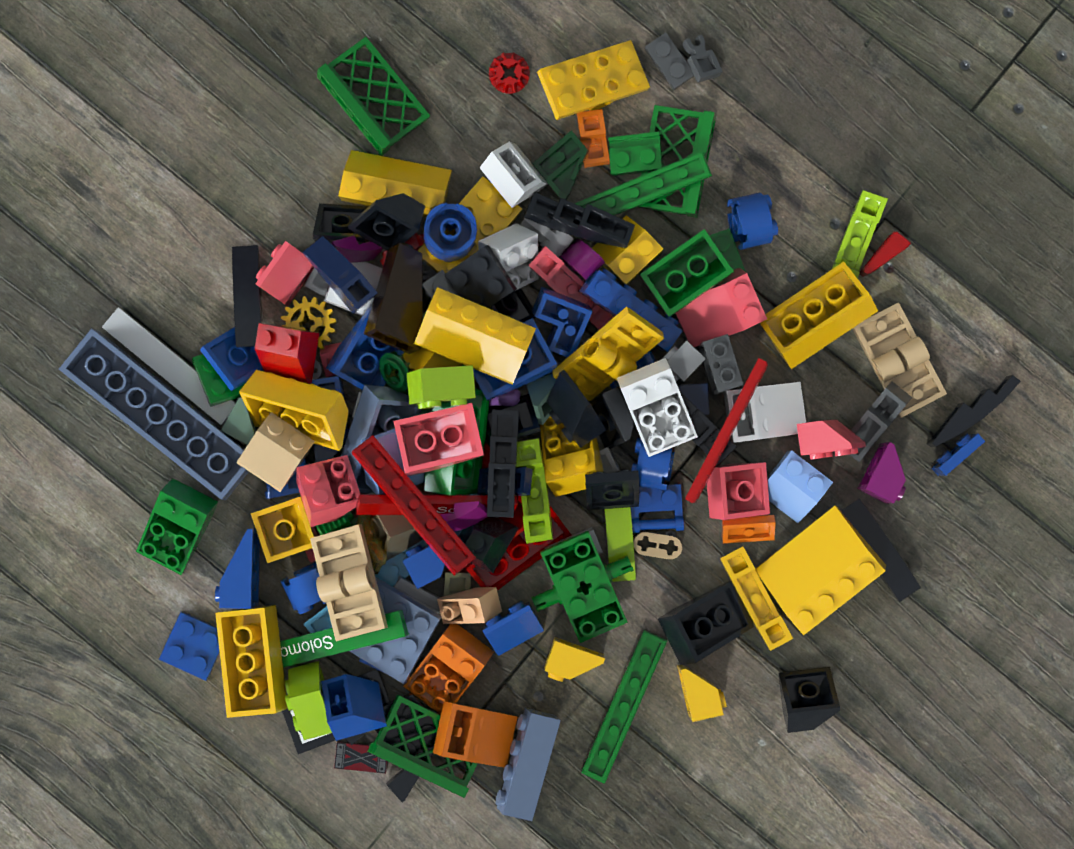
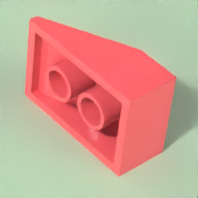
M741 268L733 270L734 273L675 313L688 342L693 347H697L702 342L726 334L730 336L744 331L767 319L748 274Z
M473 403L394 421L404 471L408 476L434 471L484 456Z

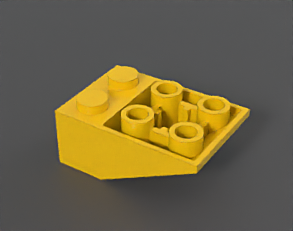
M550 416L543 425L540 424L546 484L555 497L585 490V474L603 472V463L597 437L580 448L575 440L569 442L561 431L564 428L563 424L556 425Z

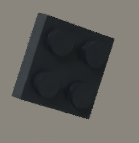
M489 245L484 246L445 274L458 296L486 308L492 307L517 290Z
M621 470L612 473L594 472L592 474H585L587 510L639 507L638 471Z

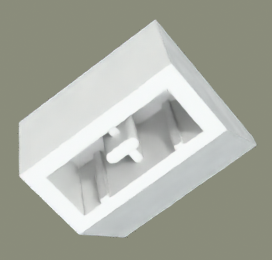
M510 141L492 151L480 167L511 208L548 185L518 145Z
M516 223L478 241L479 250L484 246H490L517 290L539 279V276L528 266L538 254V233Z

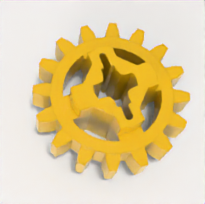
M303 296L302 303L300 304L293 300L295 307L291 309L286 306L285 309L289 314L288 316H281V319L286 322V325L282 326L308 331V329L303 327V324L307 323L309 317L312 322H315V325L310 327V331L318 333L320 329L325 328L323 334L318 339V347L322 350L325 349L323 342L331 343L332 340L329 334L336 333V330L331 328V325L337 323V320L330 318L334 311L332 309L325 310L327 303L324 301L318 305V298L313 297L311 302H309L307 297ZM312 308L319 310L324 317L316 318L313 315ZM301 310L299 318L296 321H292L296 313Z

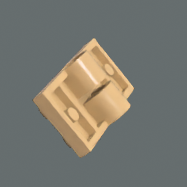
M899 302L852 328L883 388L885 389L893 381L913 397L898 415L899 418L947 394L929 361L930 355L924 342L920 337L916 336Z
M362 524L310 538L320 576L316 580L317 591L320 599L327 604L335 640L340 641L388 628Z

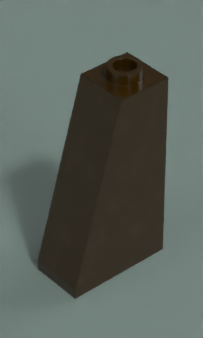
M398 243L387 251L376 289L377 294L372 303L364 335L411 354L422 348L414 344L422 324V253L414 250V247L409 244Z

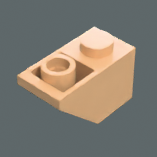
M496 587L472 588L437 599L443 624L486 623L502 612Z

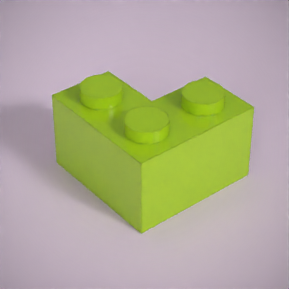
M473 365L421 368L407 373L409 405L418 404V409L440 407L442 401H451V406L467 405V400L476 398Z
M319 661L288 669V680H285V687L288 695H285L286 705L289 711L293 710L295 730L301 731L304 740L332 733L327 723L321 681H324L325 678Z

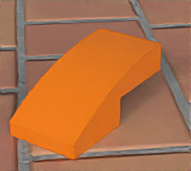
M598 109L577 113L580 141L589 151L584 161V168L610 164L603 110Z

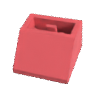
M285 241L283 245L278 244L272 252L271 257L273 259L268 266L264 265L256 275L258 281L255 284L288 307L309 278L314 267L302 252Z
M838 420L797 424L801 455H810V460L833 457V451H835V456L857 454L858 448L866 447L864 440Z
M348 455L296 467V483L310 527L336 521L356 507L360 491Z

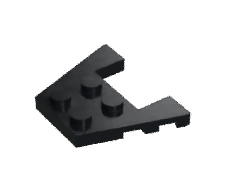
M412 693L402 696L424 707ZM394 700L383 704L385 718L387 717ZM403 703L400 704L397 711L399 722L412 717L409 706ZM415 710L416 715L421 714V712ZM426 716L418 719L422 733L435 728L431 717ZM414 721L401 726L405 739L418 735ZM381 728L375 729V731L379 734ZM397 728L387 732L384 738L386 743L392 745L401 741ZM436 732L424 737L427 750L434 748ZM365 733L351 736L345 739L351 745H353ZM419 739L407 743L411 755L414 756L423 752ZM402 745L399 746V747H396V748H398V749L404 751ZM425 756L419 758L426 762ZM402 769L386 784L397 798L404 802L419 776Z

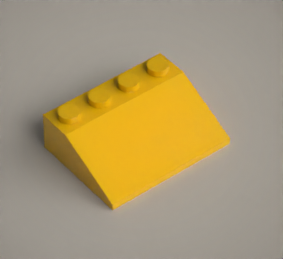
M834 505L755 568V571L787 617L804 636L886 571V564L839 508Z

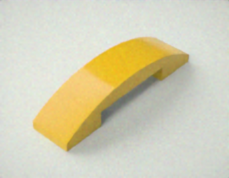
M742 546L720 558L740 599L769 650L771 651L792 640L793 637L774 606L744 547Z

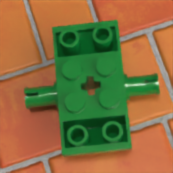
M585 531L540 551L554 585H552V589L531 597L537 612L557 603L563 604L580 643L628 623L611 584L613 582L612 579L634 571L627 555L607 565L602 563L589 531Z

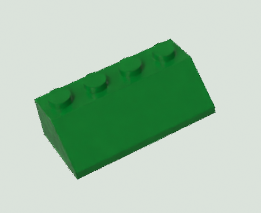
M475 388L476 398L467 400V404L473 403L484 452L489 400H486L481 389ZM442 401L440 407L433 408V412L456 406H451V401ZM483 456L425 472L424 491L445 495L477 494L479 470L482 469Z

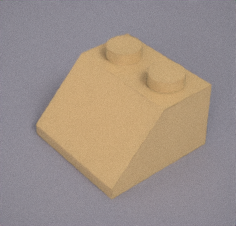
M271 412L252 437L238 459L237 464L281 492L296 472V467H299L307 457L315 441Z

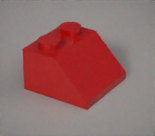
M259 323L255 351L264 372H271L281 377L293 378L299 382L312 384L319 333Z

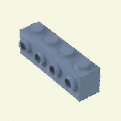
M525 708L524 713L519 716L517 721V729L519 730L517 738L512 741L510 746L511 759L509 765H506L503 771L504 784L502 790H499L496 796L497 809L503 815L528 821L533 820L561 721L555 715Z

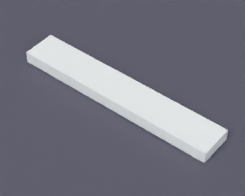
M118 307L102 328L220 425H223L236 403L230 400L210 407L196 370Z

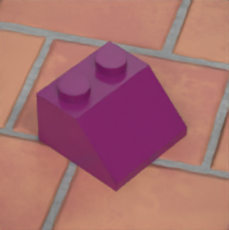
M885 442L879 444L857 489L883 503L894 504L896 500L900 501L904 495L906 487L903 485L906 479L893 443Z

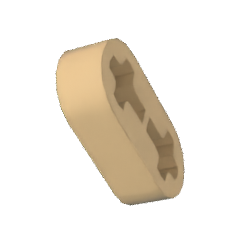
M641 532L633 540L635 551L644 556L675 559L682 551L680 540L669 535ZM643 536H647L649 542L656 543V547H647L646 551H641L642 548L637 545L638 540H643ZM669 540H673V545L677 546V551H672L671 555H667V550L660 549L659 543L668 544Z

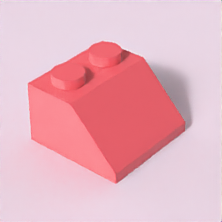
M766 462L715 466L707 482L709 518L728 520L770 514Z

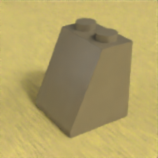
M425 482L416 485L423 495H436L434 492L424 491ZM362 515V521L384 562L424 540L404 515Z

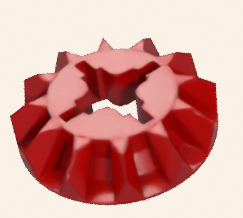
M514 52L502 53L494 58L489 67L490 82L502 93L513 94L519 92L529 81L530 70L527 62L523 57ZM502 65L508 69L516 65L514 75L517 80L510 76L503 79L505 71Z

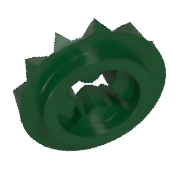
M396 351L384 354L380 359L379 366L385 382L393 390L404 392L408 390L407 373L412 372V370L409 368L410 363H406L404 356L398 355Z

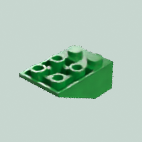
M172 478L159 493L136 552L182 575L211 521L218 501Z

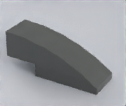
M892 381L851 430L865 441L866 447L858 448L857 454L850 455L860 462L913 397Z

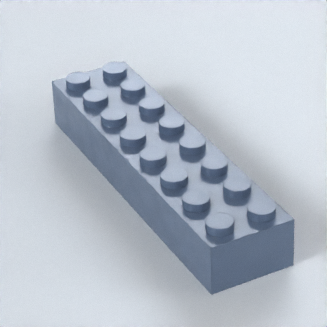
M91 328L59 368L61 372L221 500H227L249 473L248 470L237 464L238 459L245 450L241 444L221 431L220 427L100 331Z

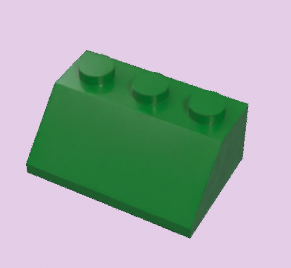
M704 229L640 275L666 314L671 317L734 273V271Z

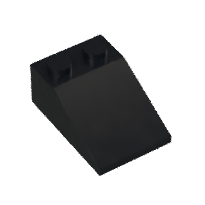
M728 581L658 618L680 665L697 663L754 627L732 581Z

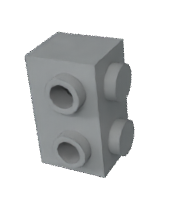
M688 341L679 349L674 346L662 358H666L675 381L679 384L683 383L706 359Z

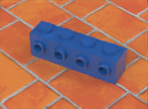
M596 270L585 281L579 292L613 317L627 306L663 332L664 339L655 346L660 351L668 352L682 333V330L677 327L678 322L674 318L669 317L667 314L664 317L656 312L658 307L647 299L644 302L636 297L637 292L626 284L623 287L615 282L617 277L608 270Z

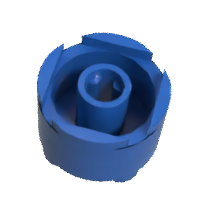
M759 192L728 200L727 207L732 206V213L727 214L728 224L734 242H740V245L737 247L739 250L769 244L772 242L773 236L778 235L777 223L775 220H772L770 213L772 202L768 194L763 195Z
M443 203L434 207L427 215L423 233L424 243L428 251L436 258L445 262L462 259L470 253L475 244L477 235L476 219L465 206L457 203ZM446 229H447L448 231H451V230L454 229V230H455L454 236L451 235V234L446 235V234H445Z
M637 438L635 453L639 456L638 463H633L631 471H638L639 486L667 491L668 485L664 484V481H670L675 452H672V448L648 457L641 438Z
M316 562L293 572L294 578L289 580L286 576L280 581L293 609L298 610L299 614L310 611L314 608L313 605L321 601L316 586V580L320 577Z

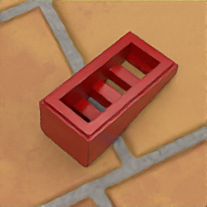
M894 231L861 269L860 275L862 277L868 276L908 248L911 243L900 233Z

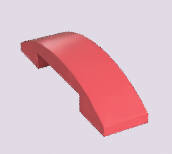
M544 246L528 266L554 292L588 304L593 311L588 322L600 330L614 317L579 292L584 282L564 265L565 263L550 249Z

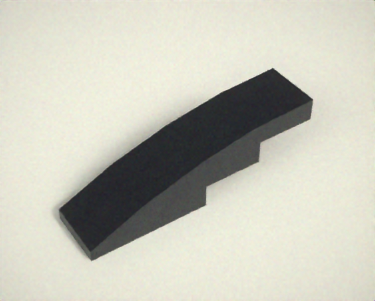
M534 192L524 215V218L548 228L586 240L622 248L628 246L635 227L634 224L590 204L583 208L563 198L556 202Z
M258 245L232 247L233 301L237 348L255 347L258 324L263 321L262 291L255 284L258 281L256 275L260 270Z
M1014 375L1006 376L994 392L990 389L982 390L970 406L965 403H959L928 441L927 445L936 447L960 435L981 421L1001 404L1021 381Z
M680 391L698 436L692 439V441L708 455L721 430ZM731 440L728 441L717 465H720L737 448Z
M492 410L487 517L514 518L519 411Z
M860 499L841 511L886 564V571L880 577L899 603L921 588L899 553Z

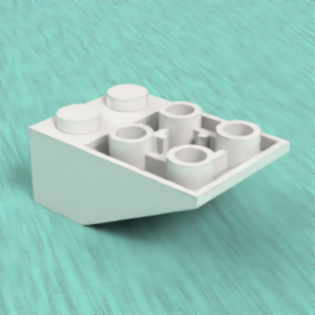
M666 358L617 378L648 457L698 437Z
M801 382L757 387L730 440L733 443L798 434L797 424L806 423ZM742 389L723 392L727 417Z

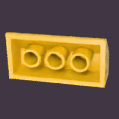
M351 150L343 170L338 196L341 201L370 206L376 200L404 193L425 205L423 217L426 218L434 207L446 203L452 170Z
M842 262L766 313L767 319L760 322V325L785 362L793 369L878 312V309L869 292L846 263Z
M437 287L414 344L466 366L473 365V369L513 385L536 328Z
M255 370L239 391L255 427H260L272 412L314 440V444L337 451L341 450L349 412L342 393L260 370Z

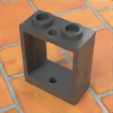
M728 334L704 341L697 346L699 353L706 358L702 364L712 396L744 385Z

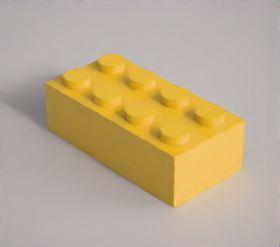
M276 605L260 606L251 609H232L215 613L227 718L274 714L288 709L285 701L286 690Z

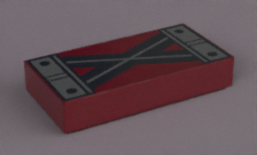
M337 741L335 769L386 774L388 761L367 752L370 744L354 743L351 745L349 742Z

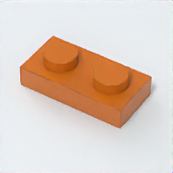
M774 515L722 520L723 544L775 540L776 522Z

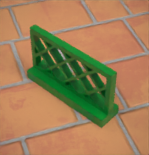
M364 37L328 65L325 63L318 68L317 78L381 156L387 153L390 147L430 118L429 113L367 37ZM365 46L372 54L371 62L355 60L356 52ZM341 63L352 65L351 77L340 76L334 68ZM355 65L370 67L369 79L353 77ZM373 68L384 69L388 74L387 82L372 80ZM353 83L368 84L367 97L355 95L352 91ZM371 85L386 87L385 99L370 97ZM389 87L400 89L404 93L403 102L388 100ZM369 102L384 104L383 117L371 115L368 111ZM387 105L401 106V119L386 117ZM405 107L417 109L421 117L415 121L404 120ZM385 122L400 124V131L393 138H390L384 131Z
M654 105L649 133L656 132V128H658L661 137L663 136L670 145L669 148L662 152V157L673 150L677 157L682 160L683 158L676 148L689 140L693 146V151L687 157L703 151L708 163L716 115L715 112L710 111L697 112ZM659 113L670 114L675 122L662 130L658 124ZM688 117L698 118L697 128L689 134L680 124ZM678 125L685 136L675 144H672L666 133ZM695 135V141L693 142L691 137ZM705 179L687 186L685 193L682 189L679 190L684 197L682 208L671 206L666 200L674 192L658 198L653 203L648 202L638 207L698 218ZM664 200V202L666 203V205H662V204H659V203Z
M397 695L386 717L387 726L380 729L375 742H371L367 752L465 798L469 790L467 785L478 763L464 761L467 770L462 779L456 777L452 769V765L462 760L454 759L450 761L449 758L444 757L446 763L436 767L433 766L429 754L433 753V748L427 750L424 737L435 732L437 733L440 715ZM403 703L409 706L412 717L399 722L397 711L400 704ZM415 710L421 712V714L416 715ZM429 716L432 718L435 728L422 733L418 719ZM414 721L418 735L405 739L401 726ZM397 728L401 741L392 745L384 742L383 740L387 732ZM419 739L423 752L413 756L409 753L407 743ZM402 745L404 751H402V750H400V749H398V748H396V747H399V746ZM425 756L426 762L419 758ZM447 767L449 773L446 772V771H444V770H442V769H444V768Z

